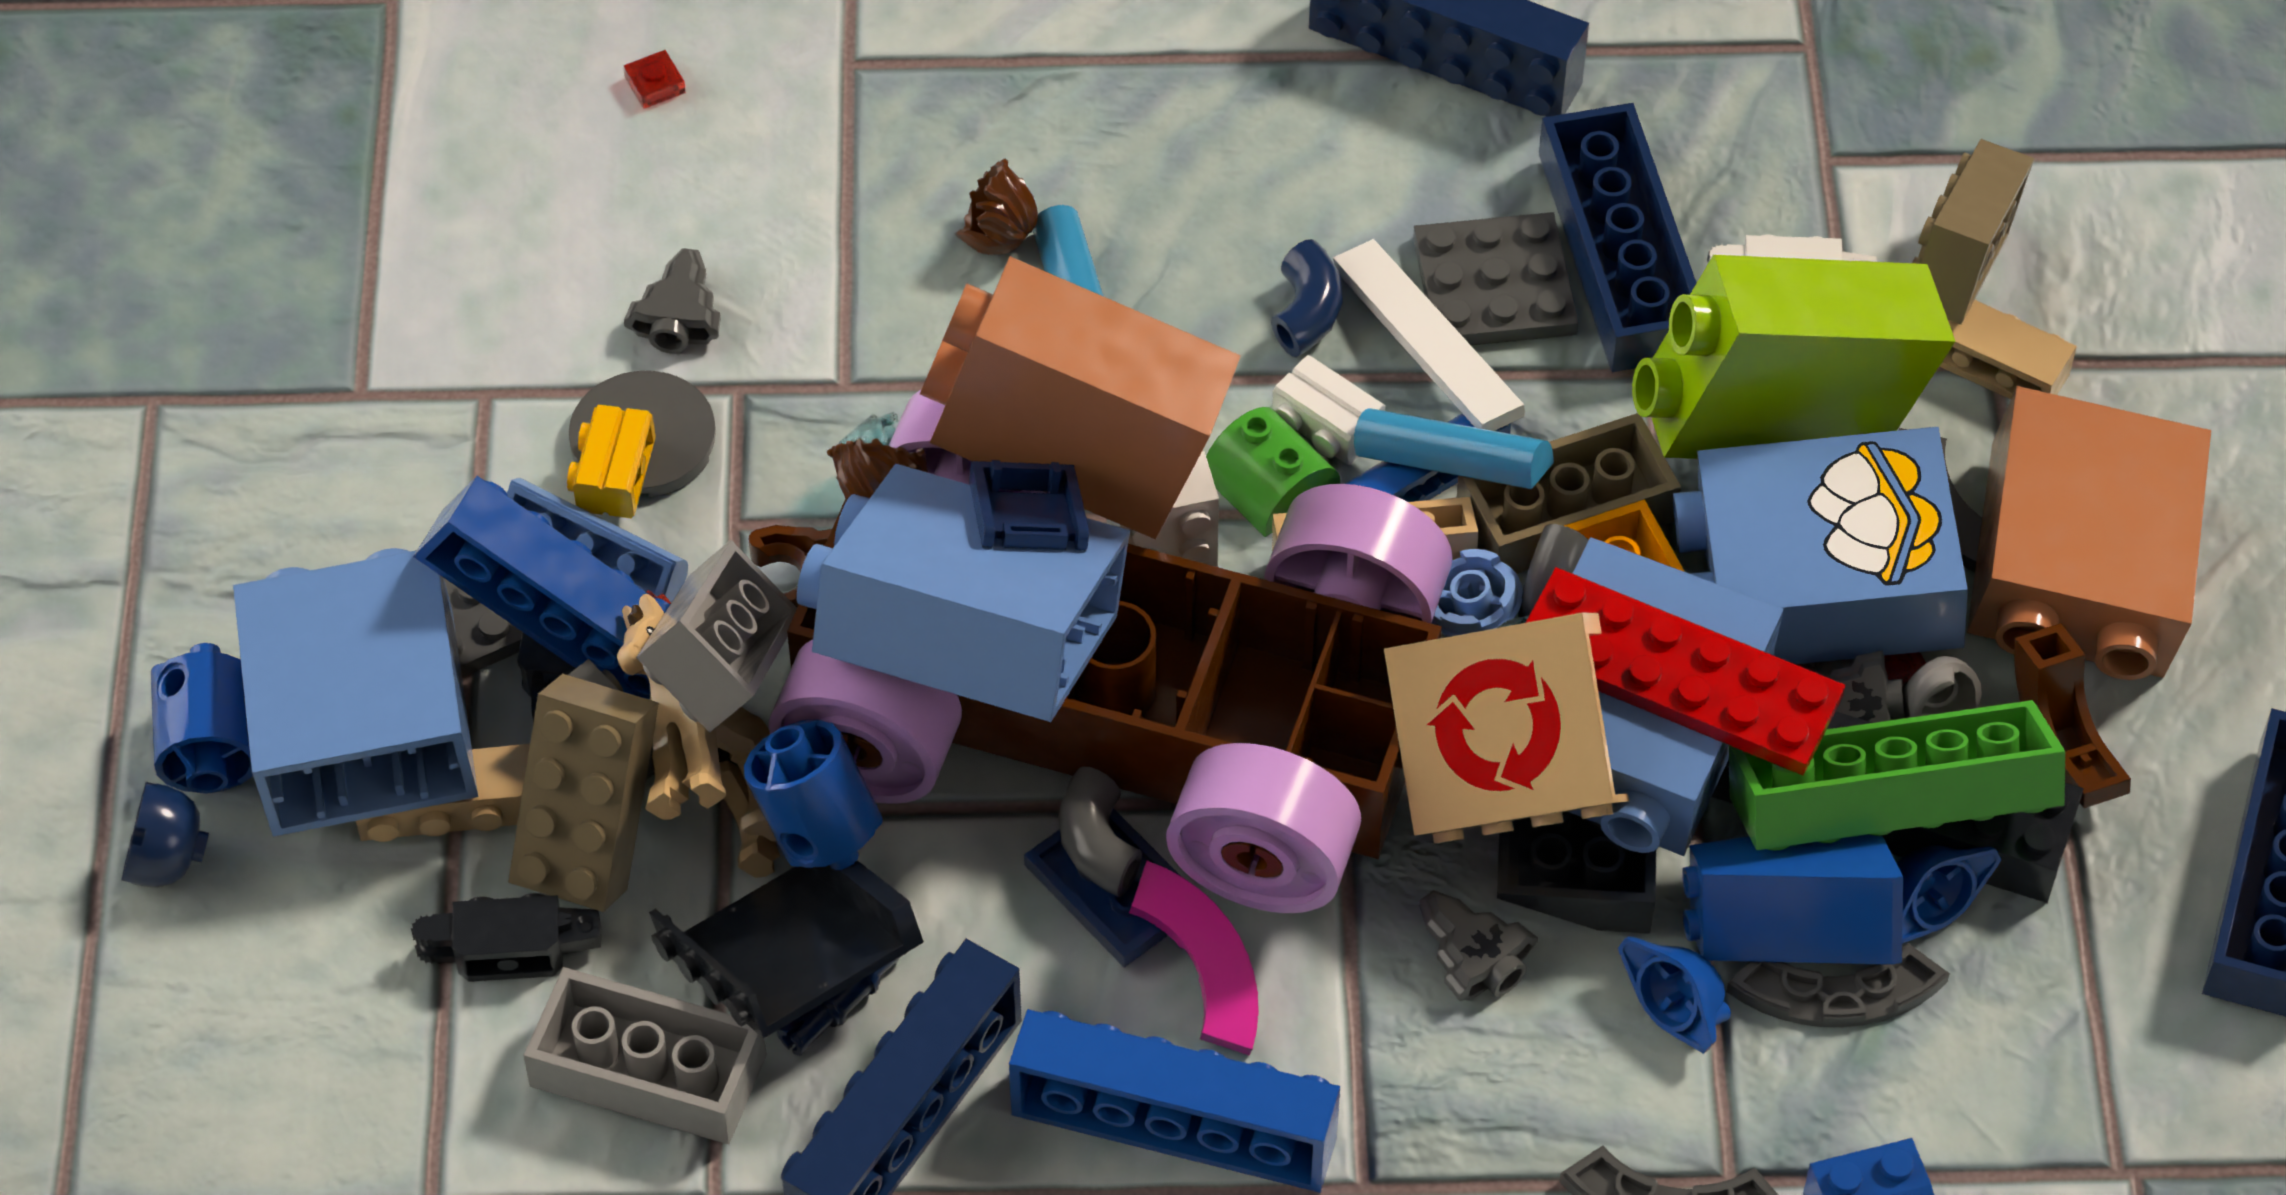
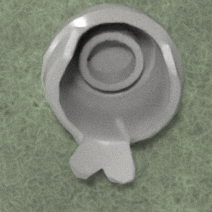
M1937 657L1922 665L1903 688L1902 696L1905 717L1910 718L1978 708L1982 697L1980 680L1966 662L1955 657Z

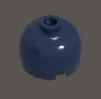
M145 782L121 881L139 886L162 887L173 884L184 877L191 865V861L202 863L209 833L199 830L200 812L194 801L182 791L158 783Z

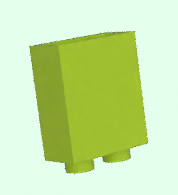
M1713 255L1690 295L1682 294L1674 301L1669 317V331L1653 358H1643L1638 363L1632 383L1633 402L1640 416L1652 418L1664 458L1698 459L1697 451L1897 431L1956 341L1928 264Z

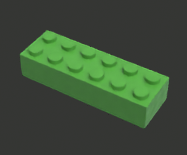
M2033 700L1826 730L1804 776L1729 745L1730 799L1756 850L1767 849L1777 851L1786 849L1790 845L1811 842L1833 843L1845 837L1866 834L1881 836L1889 834L1894 830L1914 827L1936 828L1943 823L1969 819L1984 821L1997 815L2017 812L2038 813L2046 808L2064 806L2065 750Z

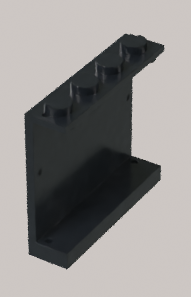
M858 860L853 865L842 870H834L830 865L813 868L793 867L684 932L673 924L669 915L664 916L657 909L649 912L656 933L651 935V938L659 955L666 962L673 960L677 963L680 971L690 983L699 982L714 1004L717 1005L722 1002L738 1025L743 1026L747 1024L763 1039L924 943L910 901Z

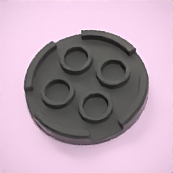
M633 371L611 377L592 388L580 400L572 414L569 424V441L574 462H579L582 454L578 449V436L581 424L583 422H591L594 408L598 404L620 407L623 411L626 408L646 410L653 415L656 439L641 494L649 493V498L668 494L694 480L709 463V456L715 442V419L708 400L688 381L665 372Z

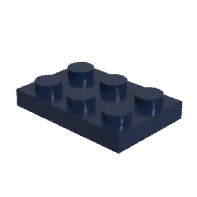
M1113 808L1110 815V825L1115 835L1127 844L1142 851V859L1135 879L1122 897H1117L1104 891L1078 872L1061 843L1060 829L1024 854V866L1125 968L1168 936L1154 924L1129 913L1146 860L1165 867L1178 875L1180 874Z

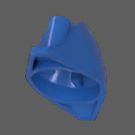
M1929 845L1911 851L1897 862L1903 875L1902 944L1948 926L1966 911L2002 861L1995 848L1987 846L1957 849L1943 845Z
M1626 937L1617 949L1636 995L1646 1013L1664 1031L1703 1054L1707 1052L1716 1042V1026L1729 1020L1731 1016L1729 1006L1723 1002L1725 987L1716 968L1706 958L1691 949L1681 946H1661L1636 937Z

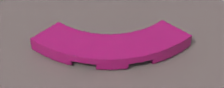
M1146 860L1129 913L1145 919L1164 931L1180 948L1186 950L1193 961L1199 975L1198 981L1203 997L1204 1016L1200 1040L1250 1056L1258 1025V990L1249 955L1239 934L1220 908L1199 888L1169 869Z

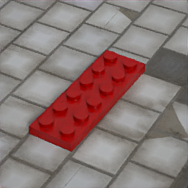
M1555 567L1525 623L1577 613H1598L1602 634L1589 636L1599 692L1804 776L1843 697L1845 684Z

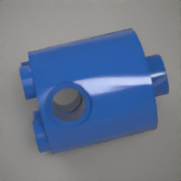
M199 643L190 649V653L168 659L166 662L152 667L151 697L156 775L168 786L181 791L204 794L225 791L239 786L250 779L253 774L241 660L221 653L219 646L215 644Z
M818 719L805 720L781 727L763 738L750 752L744 764L745 780L787 862L793 867L813 868L830 865L834 870L848 868L857 861L859 857L858 850L862 849L874 836L876 829L882 824V815L841 732L830 722Z

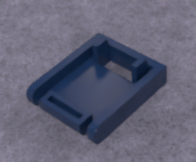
M992 460V462L971 461L969 485L982 547H993L995 538L1001 539L1004 548L1066 550L1067 542L1074 541L1076 550H1087L1089 527L1074 465L1059 464V462L1041 464L1000 462V460ZM999 490L1047 491V493L999 492Z

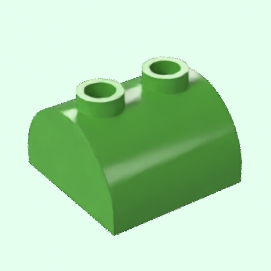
M1259 407L1237 418L1217 437L1206 455L1216 489L1264 537L1272 533L1273 514L1287 513L1290 504L1298 495L1314 487L1340 484L1338 471L1270 407Z

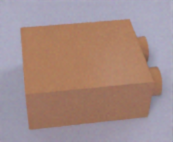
M1009 256L993 294L966 283L919 395L945 405L930 440L931 444L971 461L992 462V460H1000V462L1041 464L1059 462V464L1074 465L1085 510L1156 540L1212 433L1241 355Z
M2016 386L1991 447L1967 633L1995 639L2003 650L2014 655L2016 637L2061 623L2085 653V660L2095 662L2097 668L2104 674L2122 680H2136L2149 675L2164 678L2192 624L2211 430Z

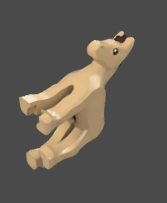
M644 594L640 597L639 605H633L632 608L626 605L622 609L627 631L624 635L623 646L617 653V659L621 669L629 675L637 673L647 675L643 664L636 657L665 614L652 596ZM647 675L650 683V700L659 702L652 741L655 781L649 790L645 810L662 820H671L681 815V803L689 799V787L694 793L699 795V804L707 809L724 799L735 818L742 841L738 856V868L754 878L766 877L775 872L773 860L780 857L775 842L776 838L744 775V764L750 752L763 738L770 735L767 725L759 716L740 707L709 733L700 722L691 720L683 712L679 701L663 685L655 683Z

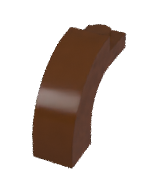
M2061 623L2016 637L2014 666L2020 702L2029 700L2035 702L2064 748L2065 783L2084 788L2080 800L2081 806L2087 808L2130 794L2131 778L2102 741L2088 709L2084 689L2085 653Z

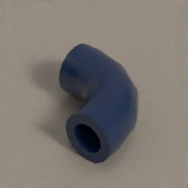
M1313 239L1304 240L1295 245L1282 261V275L1294 287L1295 297L1289 306L1271 318L1272 329L1278 342L1289 355L1295 358L1310 350L1332 330L1343 303L1341 275L1326 250Z

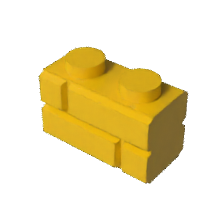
M598 404L594 408L591 422H583L581 424L578 436V449L582 454L579 462L572 461L570 463L567 474L568 491H574L576 506L592 514L603 515L606 512L609 516L630 519L635 516L656 439L653 415L649 411L626 408L623 411L620 407Z

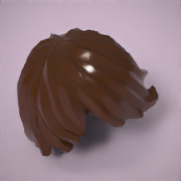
M1005 158L990 167L991 170L989 172L986 171L983 178L977 180L979 187L976 191L972 190L969 193L971 203L968 214L964 217L965 227L955 233L957 238L981 254L1003 255L1014 251L1037 224L1038 211L1034 196L1023 178H1019L1010 169L1008 160Z
M858 438L855 442L846 441V444L840 443L827 450V455L833 458L837 473L836 479L846 500L852 494L870 498L895 464L928 473L926 453L923 448L909 453L903 447L894 448L883 445L878 438L872 439L871 443H865L861 438Z

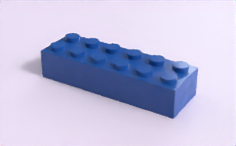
M477 475L441 511L413 557L574 668L590 659L600 671L604 669L610 671L621 684L623 692L650 700V683L647 675L639 673L634 675L626 674L621 669L617 659V653L623 646L624 635L627 631L622 609L626 605L631 608L633 605H639L640 597L648 593L636 586L629 575L618 569L610 568L594 557L586 545L576 540H570L555 530L544 516L535 511L525 509L509 498L501 486L485 481ZM654 598L665 613L670 604L662 599Z
M1030 1009L1026 1011L1009 1061L1011 1116L1319 1193L1322 1191L1337 1139L1340 1086L1330 1084L1322 1077L1316 1075L1297 1076L1278 1071L1267 1063L1252 1062L1249 1064L1228 1059L1214 1050L1201 1049L1196 1051L1173 1045L1170 1041L1161 1037L1150 1036L1143 1038L1123 1033L1118 1028L1109 1024L1090 1025L1070 1020L1066 1015L1056 1011H1045L1042 1013Z

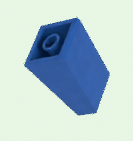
M1866 834L1841 838L1833 843L1811 842L1790 845L1786 849L1777 851L1767 849L1756 850L1749 836L1689 845L1690 866L1683 867L1682 880L1686 897L1690 898V909L1683 911V926L1687 940L1695 941L1701 955L1708 961L1889 965L1902 963L1903 875L1882 835Z

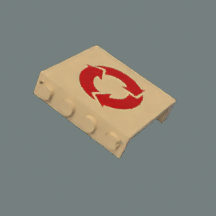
M1598 613L1571 614L1384 649L1414 836L1433 834L1434 844L1464 839L1463 829L1481 826L1483 836L1514 831L1513 820L1531 818L1532 827L1563 823L1562 812L1581 809L1582 819L1614 814L1612 804L1629 801L1628 793L1615 794L1589 638V636L1602 634Z

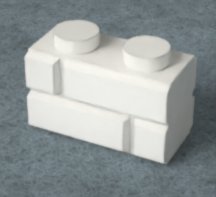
M1309 355L1294 367L1293 372L1288 373L1273 390L1272 409L1295 431L1310 439L1320 454L1327 458L1335 456L1347 465H1351L1359 457L1355 454L1354 433L1362 412L1367 408L1383 411L1386 408V405Z

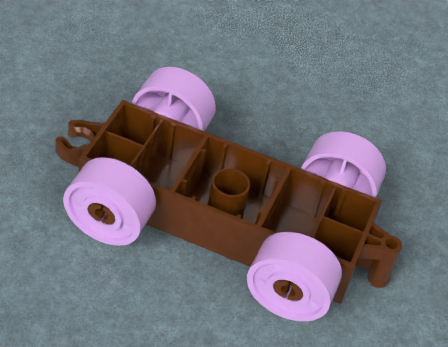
M919 390L909 399L889 446L894 448L903 447L909 453L923 448L926 453L928 473L969 484L971 460L930 443L945 405L919 395L921 392ZM1329 484L1314 487L1304 491L1292 501L1267 564L1264 579L1128 544L1117 617L1051 722L813 653L812 644L816 609L798 604L797 587H795L791 591L783 593L797 607L787 630L791 670L771 713L769 731L771 734L781 727L805 720L818 719L832 723L841 732L874 801L877 803H907L927 795L935 785L951 743L1071 776L1082 766L1092 767L1107 774L1116 782L1120 789L1177 804L1166 834L1169 852L1180 868L1206 889L1235 903L1263 911L1277 913L1312 911L1325 906L1335 897L1351 852L1379 860L1405 785L1384 649L1441 638L1442 626L1431 623L1451 569V546L1439 526L1415 506L1386 492L1351 484ZM999 490V492L1045 493L1043 491ZM845 499L832 529L818 531L812 527L774 525L754 530L748 538L751 561L759 567L775 562H785L796 566L801 572L806 556L813 545L819 544L834 548L837 524L847 500Z

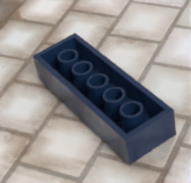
M1310 0L1309 7L1310 30L1319 32L1325 37L1335 38L1354 45L1366 52L1375 53L1400 62L1409 68L1419 69L1443 78L1452 84H1459L1481 92L1493 99L1502 100L1527 109L1536 115L1549 117L1565 114L1583 84L1589 22L1528 0Z
M1634 103L1543 117L1539 157L1611 372L1635 369L1643 358H1653L1669 331V317L1674 301L1682 294L1690 295L1697 282Z
M2271 708L2259 743L2202 994L2286 1017V712Z
M967 938L954 954L948 952L938 964L934 981L925 992L918 991L910 1000L905 1010L904 1020L895 1032L889 1030L882 1036L876 1046L872 1062L864 1072L858 1070L850 1078L845 1087L843 1099L833 1112L828 1110L820 1117L813 1130V1139L802 1153L796 1151L787 1160L781 1173L784 1195H892L1021 1023L1020 969Z

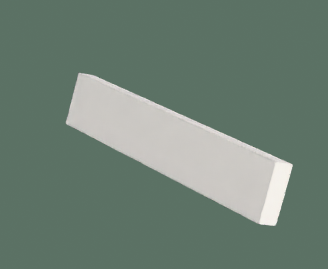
M1374 239L1333 257V263L1338 269L1341 278L1475 428L1495 431L1525 417L1522 401Z

